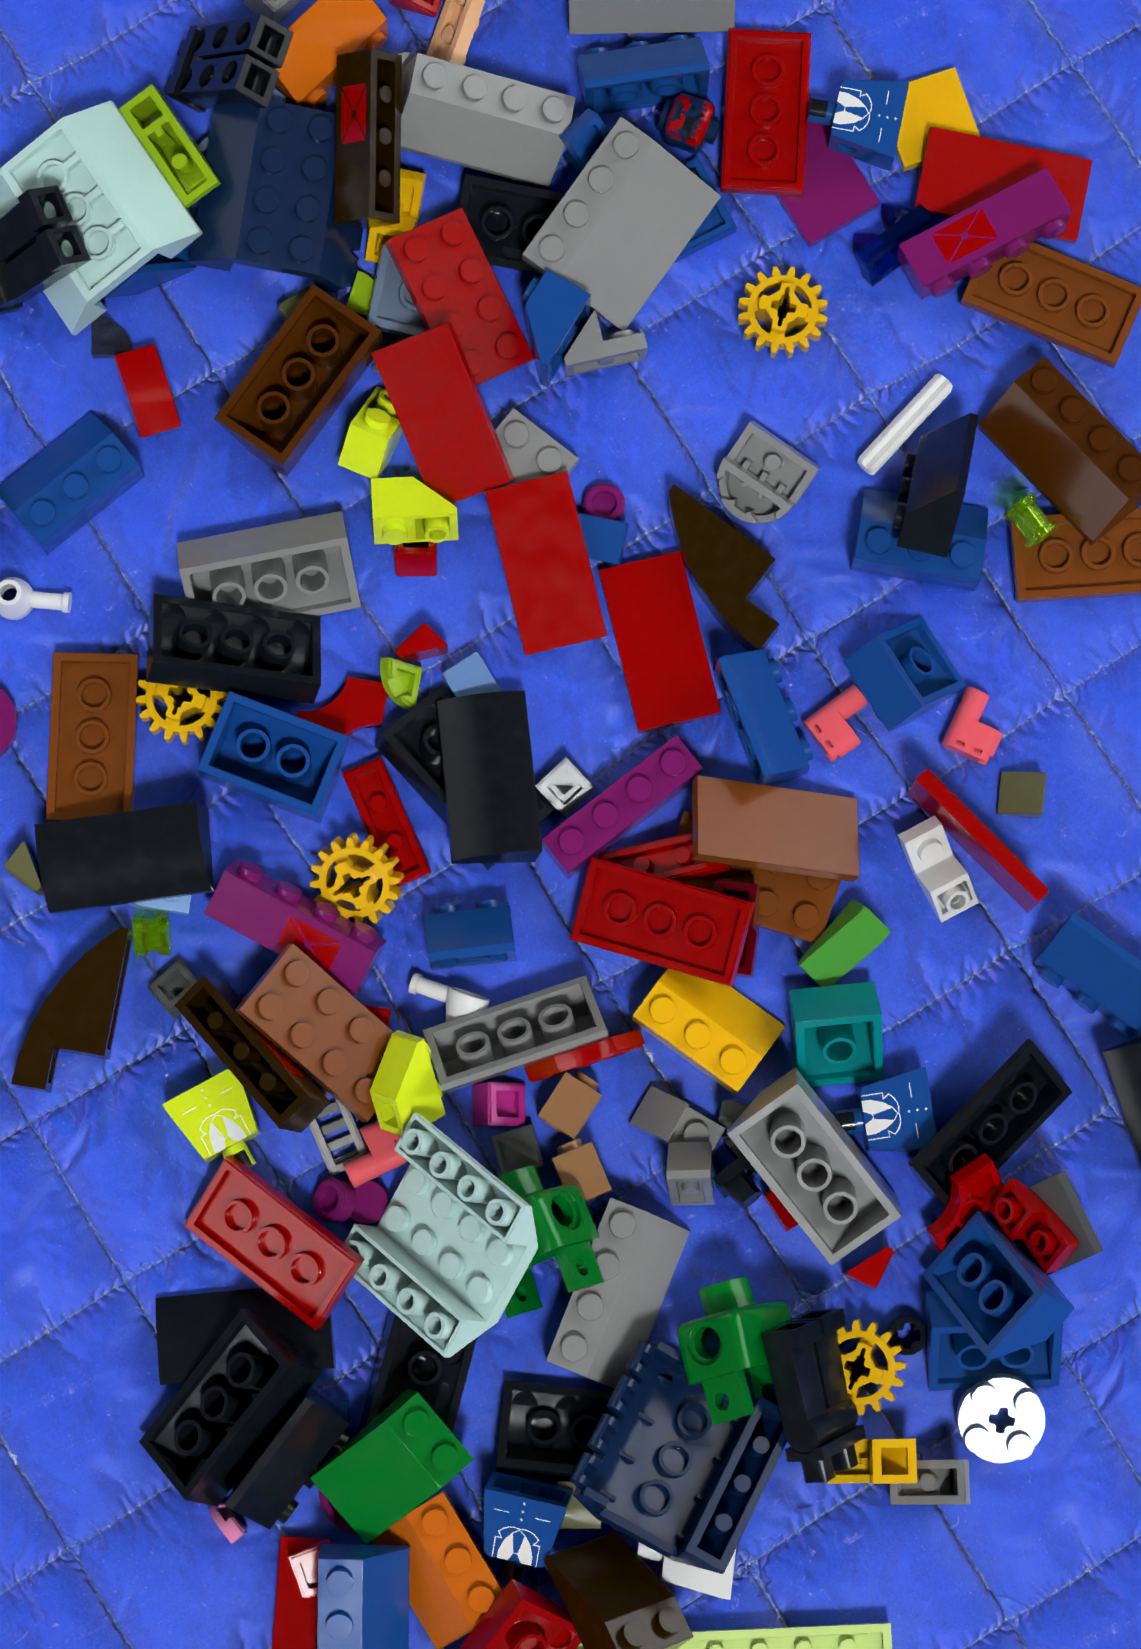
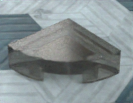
M101 315L91 323V355L93 359L114 358L113 355L134 349L125 330L110 318Z

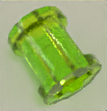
M1034 493L1022 498L1003 515L1006 521L1012 520L1027 540L1025 545L1028 549L1041 543L1059 527L1056 521L1050 522L1035 502L1037 497Z

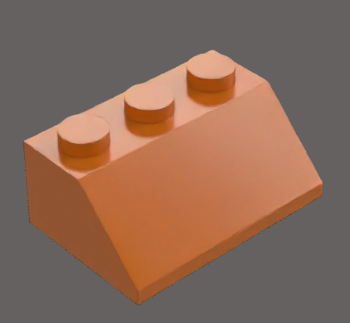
M317 0L288 28L294 34L282 68L274 69L280 72L275 89L286 97V103L313 109L320 108L329 96L328 91L336 85L337 55L371 48L381 50L386 44L387 36L389 35L388 23L373 0Z
M445 1490L413 1509L372 1540L374 1545H410L409 1604L436 1649H442L472 1632L504 1590Z

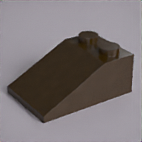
M617 1531L543 1559L584 1649H678L694 1637L675 1596Z

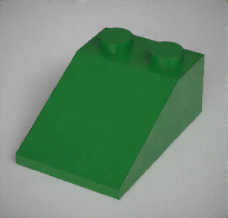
M407 1389L309 1478L365 1544H368L444 1487L474 1458L422 1396L416 1391Z

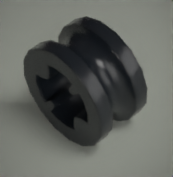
M911 1316L899 1317L888 1327L887 1331L893 1332L888 1343L891 1347L900 1345L902 1340L896 1342L895 1332L903 1330L904 1323L912 1324L914 1327L911 1331H918V1341L910 1342L909 1349L904 1348L898 1354L904 1356L914 1355L925 1346L927 1340L926 1328L917 1318Z

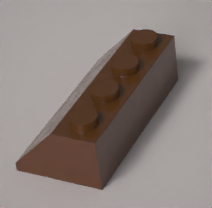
M313 284L214 417L215 420L253 455L287 477L374 358L371 353L384 346L382 331Z
M1046 357L1042 358L1016 379L978 424V429L1091 545L1141 505V454Z

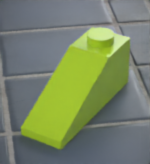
M153 84L119 108L186 208H189L221 184L168 99Z

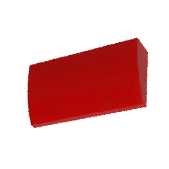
M511 1579L459 1649H576L581 1641L566 1610L531 1588Z

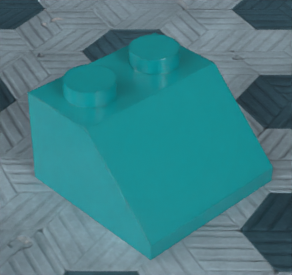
M874 981L789 990L790 1023L795 1067L811 1087L884 1080L882 1013Z

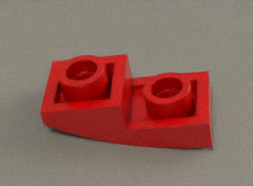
M155 344L113 355L124 395L127 396L138 436L143 438L181 427Z
M1016 1178L1010 1179L988 1206L1009 1240L1022 1239L1045 1273L1057 1272L1080 1244L1059 1216L1038 1195Z

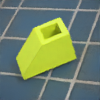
M377 386L349 425L338 461L339 466L370 479L379 478L389 463L403 433L386 389Z
M413 476L371 479L374 545H399L413 542L439 543L459 540L457 507Z
M400 1030L392 1033L370 1088V1095L380 1129L399 1136L404 1132L414 1112L420 1113L431 1123L446 1115L441 1099L443 1092L435 1078L431 1064V1050L424 1038Z

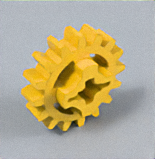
M775 266L770 278L759 272L756 276L757 286L750 283L745 285L744 293L749 298H739L738 308L746 312L738 315L737 322L738 325H748L744 330L743 338L748 340L755 337L757 339L755 344L757 352L763 349L764 346L770 347L771 358H775L778 349L785 351L789 359L793 356L794 347L798 346L804 353L808 351V338L816 342L820 340L821 332L816 327H826L828 317L820 313L827 310L828 301L823 299L817 300L821 294L822 287L821 285L811 288L808 286L810 274L806 273L798 279L795 277V267H790L787 275H781L780 270ZM780 288V290L770 296L763 295L769 290ZM795 291L806 300L807 304L800 302ZM787 299L786 318H783L782 325L778 326V310L780 306L782 307L783 300ZM758 321H763L766 324L770 334L759 325ZM794 329L802 330L796 335L785 337L786 334Z
M139 680L138 686L146 694L135 698L137 705L147 707V709L139 714L143 722L154 720L149 728L154 736L164 730V740L166 743L170 744L175 735H178L185 746L189 743L190 735L195 734L202 742L205 740L203 730L206 727L211 730L214 729L216 724L214 718L215 716L219 717L222 706L219 703L225 702L228 693L210 690L211 697L207 698L206 695L200 694L197 688ZM187 690L192 699L191 702L184 701L181 707H178L173 697L175 695L182 696L184 691ZM155 699L165 703L168 707L165 720L156 711ZM196 715L202 716L194 723L184 725L187 719Z
M356 832L351 833L347 837L346 843L340 836L336 837L331 842V848L324 846L318 853L321 860H316L311 865V870L319 875L309 882L310 887L320 888L321 891L314 901H326L336 907L340 915L348 920L350 917H353L355 922L365 923L367 917H369L374 924L379 922L383 917L382 912L389 914L396 906L392 900H397L403 892L401 888L395 886L404 878V873L393 871V867L399 861L398 856L387 858L385 853L389 845L384 843L379 848L374 847L373 835H369L363 843L359 842ZM335 862L336 866L334 867V869L337 873L336 880L332 882L331 870ZM368 876V878L363 883L361 881H351L345 884L350 877H352L353 879H357L360 877L362 879ZM382 878L383 887L378 898L379 890L376 885L378 879Z
M860 1319L853 1320L852 1330L848 1331L846 1326L837 1330L839 1345L848 1339L860 1338L856 1349L850 1352L840 1350L848 1398L856 1405L858 1415L861 1416L865 1414L867 1404H871L876 1412L883 1409L880 1399L882 1397L891 1402L894 1401L896 1395L891 1387L892 1385L899 1387L904 1385L905 1380L896 1374L897 1371L907 1367V1362L896 1360L895 1355L904 1348L902 1345L891 1347L888 1343L893 1335L892 1331L889 1330L881 1336L877 1334L878 1322L873 1321L866 1330L862 1329ZM876 1345L885 1354L888 1368L879 1363L874 1353ZM866 1349L863 1357L865 1358L864 1366L870 1369V1373H863L853 1385L855 1378L854 1368L849 1366V1361L854 1362ZM872 1382L877 1385H883L873 1394L858 1396L862 1386Z

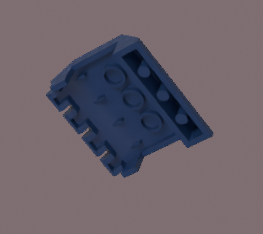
M270 100L268 108H257L250 103L214 105L205 158L221 184L198 201L195 222L203 234L192 242L188 264L230 272L233 263L312 278V285L314 284L324 291L334 293L337 290L345 289V287H353L359 258L352 255L351 251H360L363 228L334 223L336 113Z
M639 1341L626 1366L632 1378L625 1375L621 1376L607 1404V1408L613 1415L602 1414L587 1443L594 1452L593 1455L583 1452L569 1479L576 1486L573 1496L596 1519L672 1561L723 1574L787 1443L779 1407L760 1396L753 1402L755 1414L713 1425L703 1385L695 1384L688 1386L685 1368L678 1364L682 1357L681 1352L662 1341L658 1343L649 1342V1344ZM723 1394L722 1402L723 1405L727 1408L729 1405V1399L725 1394Z

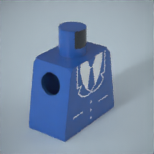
M843 80L840 84L837 102L812 97L808 122L832 126L828 148L891 171L909 82Z
M926 1067L859 1088L856 1091L857 1108L834 1112L835 1118L848 1135L863 1133L866 1151L920 1152L937 1134Z
M492 1472L484 1489V1552L488 1556L503 1559L501 1577L509 1582L511 1579L519 1583L524 1582L527 1579L529 1565L538 1568L545 1567L543 1559L551 1553L572 1499L573 1489L500 1472Z

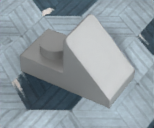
M594 310L564 357L565 376H573L647 359L648 346L644 332L634 334L633 330L618 331L611 334L609 340L603 341L597 313Z
M650 1086L629 1122L667 1146L673 1142H711L712 1151L726 1129L688 1107L689 1104L653 1086Z
M673 1142L668 1145L666 1179L672 1206L715 1205L711 1142Z
M969 1459L917 1460V1483L890 1484V1505L970 1504Z

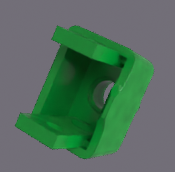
M535 1165L523 1167L497 1177L532 1206L538 1249L505 1308L507 1319L543 1308L530 1269L532 1266L556 1257L568 1293L604 1282L590 1244L591 1241L600 1238L578 1186L575 1184H565L543 1189Z
M748 1277L736 1278L699 1289L698 1292L705 1316L681 1324L677 1330V1337L688 1386L695 1384L703 1385L713 1425L755 1414L745 1374H750L756 1399L761 1396L778 1406L776 1397L773 1398L769 1391L770 1385L773 1382L761 1333L792 1319L788 1305L781 1300L755 1304ZM723 1394H725L729 1399V1405L727 1408L723 1405L722 1402Z

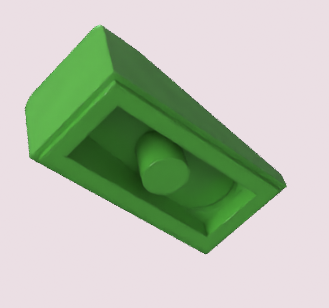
M851 900L797 962V965L819 987L834 985L877 948L891 931L866 906Z

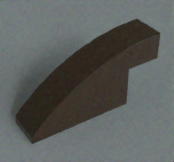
M674 484L668 494L670 521L678 551H681L685 570L698 595L714 618L735 641L747 651L764 650L777 633L779 623L749 602V599L772 571L776 559Z
M120 927L86 952L61 978L44 1001L29 1028L17 1059L11 1082L12 1085L18 1088L51 1093L59 1051L110 1060L134 935L129 929Z

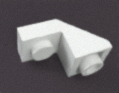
M935 815L898 834L907 862L941 923L979 903L969 875L953 855L944 828Z

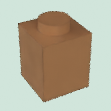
M577 1071L574 1077L565 1072L538 1114V1119L568 1139L576 1140L602 1099V1095L596 1092L599 1084Z
M579 1138L556 1148L559 1155L552 1158V1163L561 1185L575 1184L578 1186L585 1202H589L612 1191L592 1142L583 1145Z

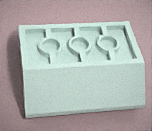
M111 100L62 117L0 168V219L19 203L18 197L26 190L58 185L73 218V221L66 226L76 225L91 258L89 262L43 290L71 334L75 336L107 311L101 299L159 253L172 259L203 234L120 110ZM48 201L44 207L46 218L56 217L55 208ZM64 240L61 246L63 256H73L71 244Z
M414 1112L394 1148L410 1165L387 1206L383 1217L377 1226L354 1224L344 1243L365 1259L354 1278L443 1357L450 1358L498 1323L538 1249L532 1206L420 1113Z

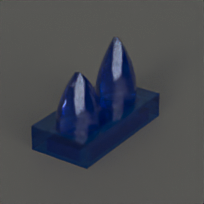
M882 203L881 221L886 231L880 235L872 232L854 233L852 241L853 253L858 261L862 277L872 287L901 266L897 259L899 244L934 226L931 213L921 204L912 210L899 204Z

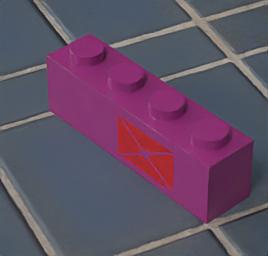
M1045 167L902 242L898 247L897 259L921 300L930 295L938 298L950 292L956 286L955 282L969 275L973 279L985 274L992 268L993 262L1004 256L1007 259H1013L1024 253L1030 247L1029 243L1041 237L1044 240H1048L1059 235L1066 229L1065 224L1069 221L1071 208L1048 168Z
M675 735L542 838L543 849L565 877L570 879L590 863L591 857H598L599 853L606 851L691 785L697 775H702L703 767L679 737Z
M236 860L224 870L204 912L205 915L279 955L288 944L293 943L352 995H355L366 983L387 941L378 936L377 931L370 925L362 922L354 923L344 918L333 905L322 901L315 902L302 895L301 889L296 885L272 879L265 875V871L259 865L249 861L241 862Z

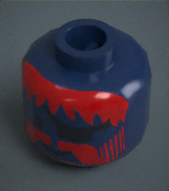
M680 93L674 100L669 98L666 100L657 130L662 132V139L665 144L697 154L703 149L705 143L714 144L721 121L714 119L715 106L711 102L686 93Z

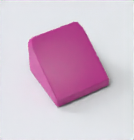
M485 1082L474 1084L472 1087L473 1126L524 1127L525 1083Z

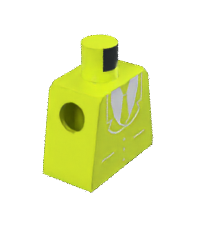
M229 1069L162 1104L166 1112L206 1162H210L223 1155L224 1159L227 1156L234 1155L249 1168L257 1164L245 1142L260 1135L261 1131L247 1090Z

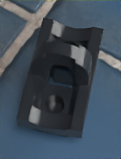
M726 1134L722 1140L735 1161L716 1174L713 1180L717 1184V1190L724 1198L730 1196L742 1208L746 1209L762 1195L760 1189L751 1180L757 1174V1171Z

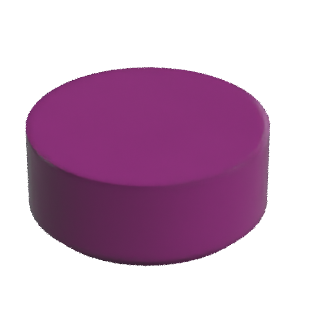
M600 483L594 485L585 494L583 500L584 514L620 521L625 511V498L622 492L612 484Z
M328 1178L322 1181L316 1188L313 1197V1207L316 1215L323 1221L341 1223L347 1220L353 1213L356 1204V1195L352 1185L345 1180Z
M368 1181L354 1188L356 1204L350 1216L353 1220L363 1225L379 1222L389 1205L386 1191L379 1184Z

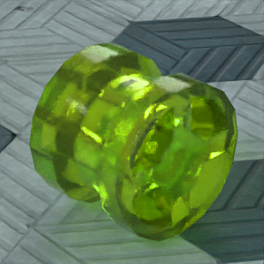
M159 913L155 918H146L142 914L133 915V942L136 957H146L149 952H159L162 956L171 955L172 936L169 913Z

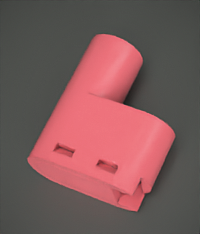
M854 684L802 721L806 731L831 762L837 758L841 759L861 744L856 733L846 722L847 719L868 705L865 697Z
M966 687L941 745L949 751L986 766L989 758L992 759L1003 734L979 722L990 697L976 688Z
M378 1120L359 1128L369 1153L344 1164L343 1167L353 1188H356L408 1163L406 1159L394 1150L401 1136L380 1129Z

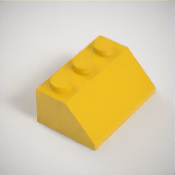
M669 968L657 981L632 1016V1021L735 1096L786 1027L731 986Z

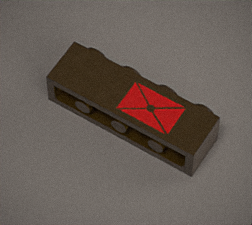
M372 48L337 55L334 223L367 229L400 223L402 55Z
M203 975L175 1004V1007L278 1128L302 1133L331 1102L297 1064L235 1011L242 1002V999L227 981Z

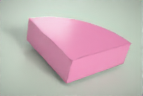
M224 1500L218 1506L211 1505L208 1508L210 1516L231 1544L247 1533V1528L235 1513L225 1505Z

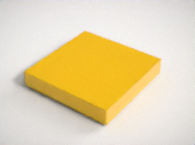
M955 67L909 82L896 147V154L903 172L922 166L928 130L931 126L980 136Z

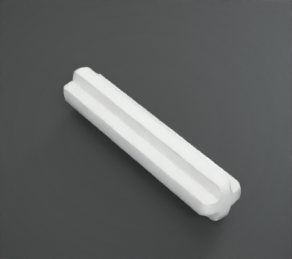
M939 373L935 374L859 456L858 465L869 475H874L951 393L953 385L950 381Z

